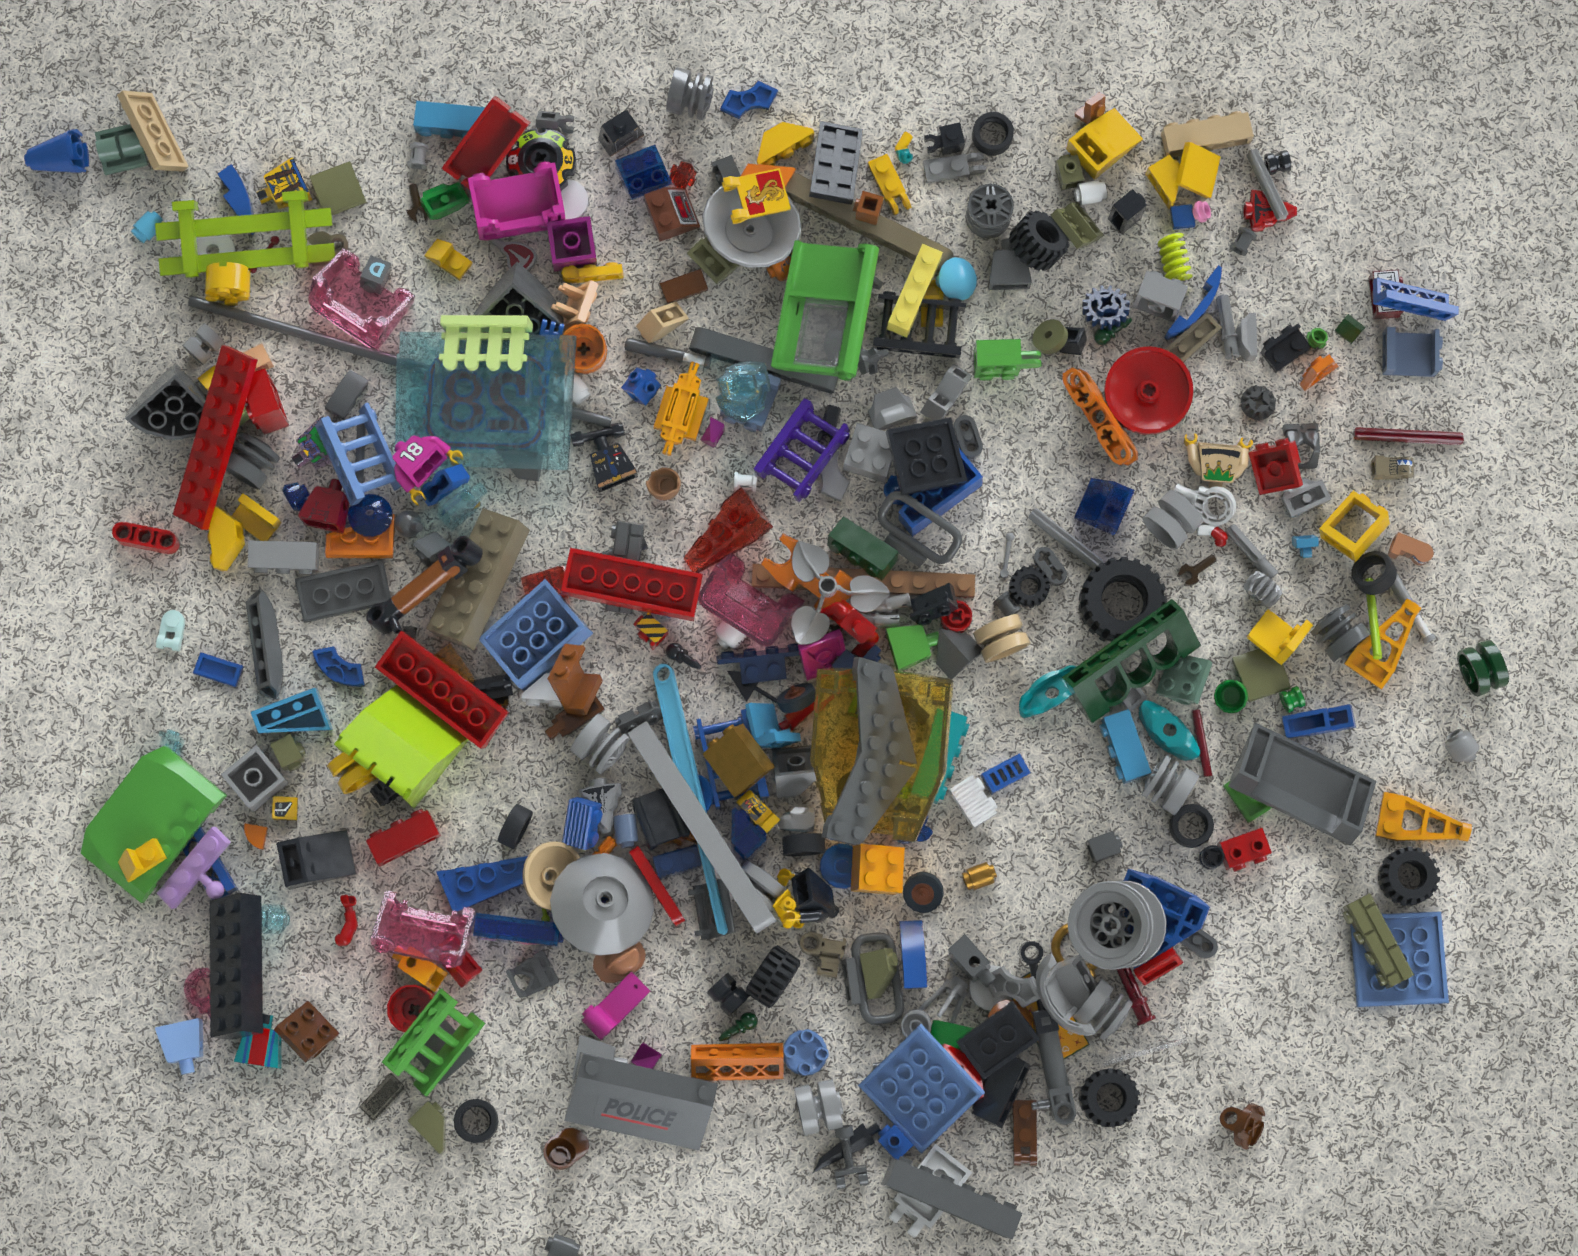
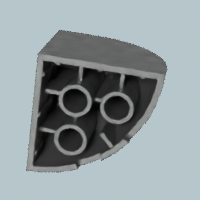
M518 262L492 287L474 313V315L528 316L533 323L532 332H526L529 333V340H525L524 344L527 341L546 338V336L539 335L543 319L547 320L546 329H550L552 321L556 322L554 331H557L560 323L563 324L564 322L563 316L551 309L552 304L556 305L557 302L552 294Z
M175 363L138 397L127 411L125 419L142 432L162 437L163 439L183 440L184 438L195 437L206 401V395Z

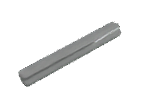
M1250 149L1247 158L1277 220H1285L1288 215L1287 209L1258 149Z
M1035 508L1030 513L1029 519L1093 570L1103 562L1100 557L1039 509Z

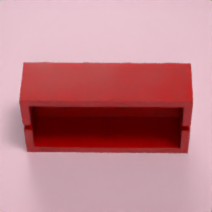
M494 96L441 169L456 180H459L464 175L466 178L461 184L470 190L468 178L477 173H484L485 176L491 178L531 122L517 111L509 112L511 107L497 96Z

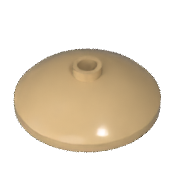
M546 842L533 849L525 861L523 868L524 888L530 899L543 909L551 910L550 898L555 880L568 864L581 858L571 846L562 842ZM546 873H547L548 876H549V877H548V880L545 879V874H546Z

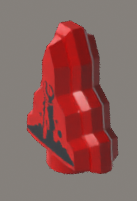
M1251 190L1250 202L1244 203V220H1250L1253 232H1262L1265 227H1273L1277 221H1287L1297 216V207L1288 202H1283L1288 215L1285 220H1277L1264 192Z

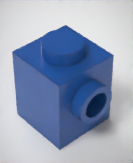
M887 1124L878 1133L880 1138L877 1141L893 1159H899L900 1156H903L914 1146L896 1125L890 1127Z

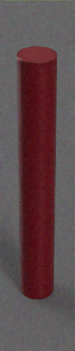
M1200 709L1193 710L1191 712L1197 744L1200 749L1204 777H1210L1213 774Z

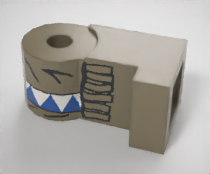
M1375 455L1371 460L1372 480H1397L1414 477L1413 458Z

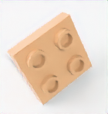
M590 280L577 288L567 283L559 285L558 290L567 295L568 300L566 305L560 302H556V305L552 304L551 309L563 316V324H565L563 332L573 325L588 321L591 314L589 311L591 304L597 297L596 290L598 284Z

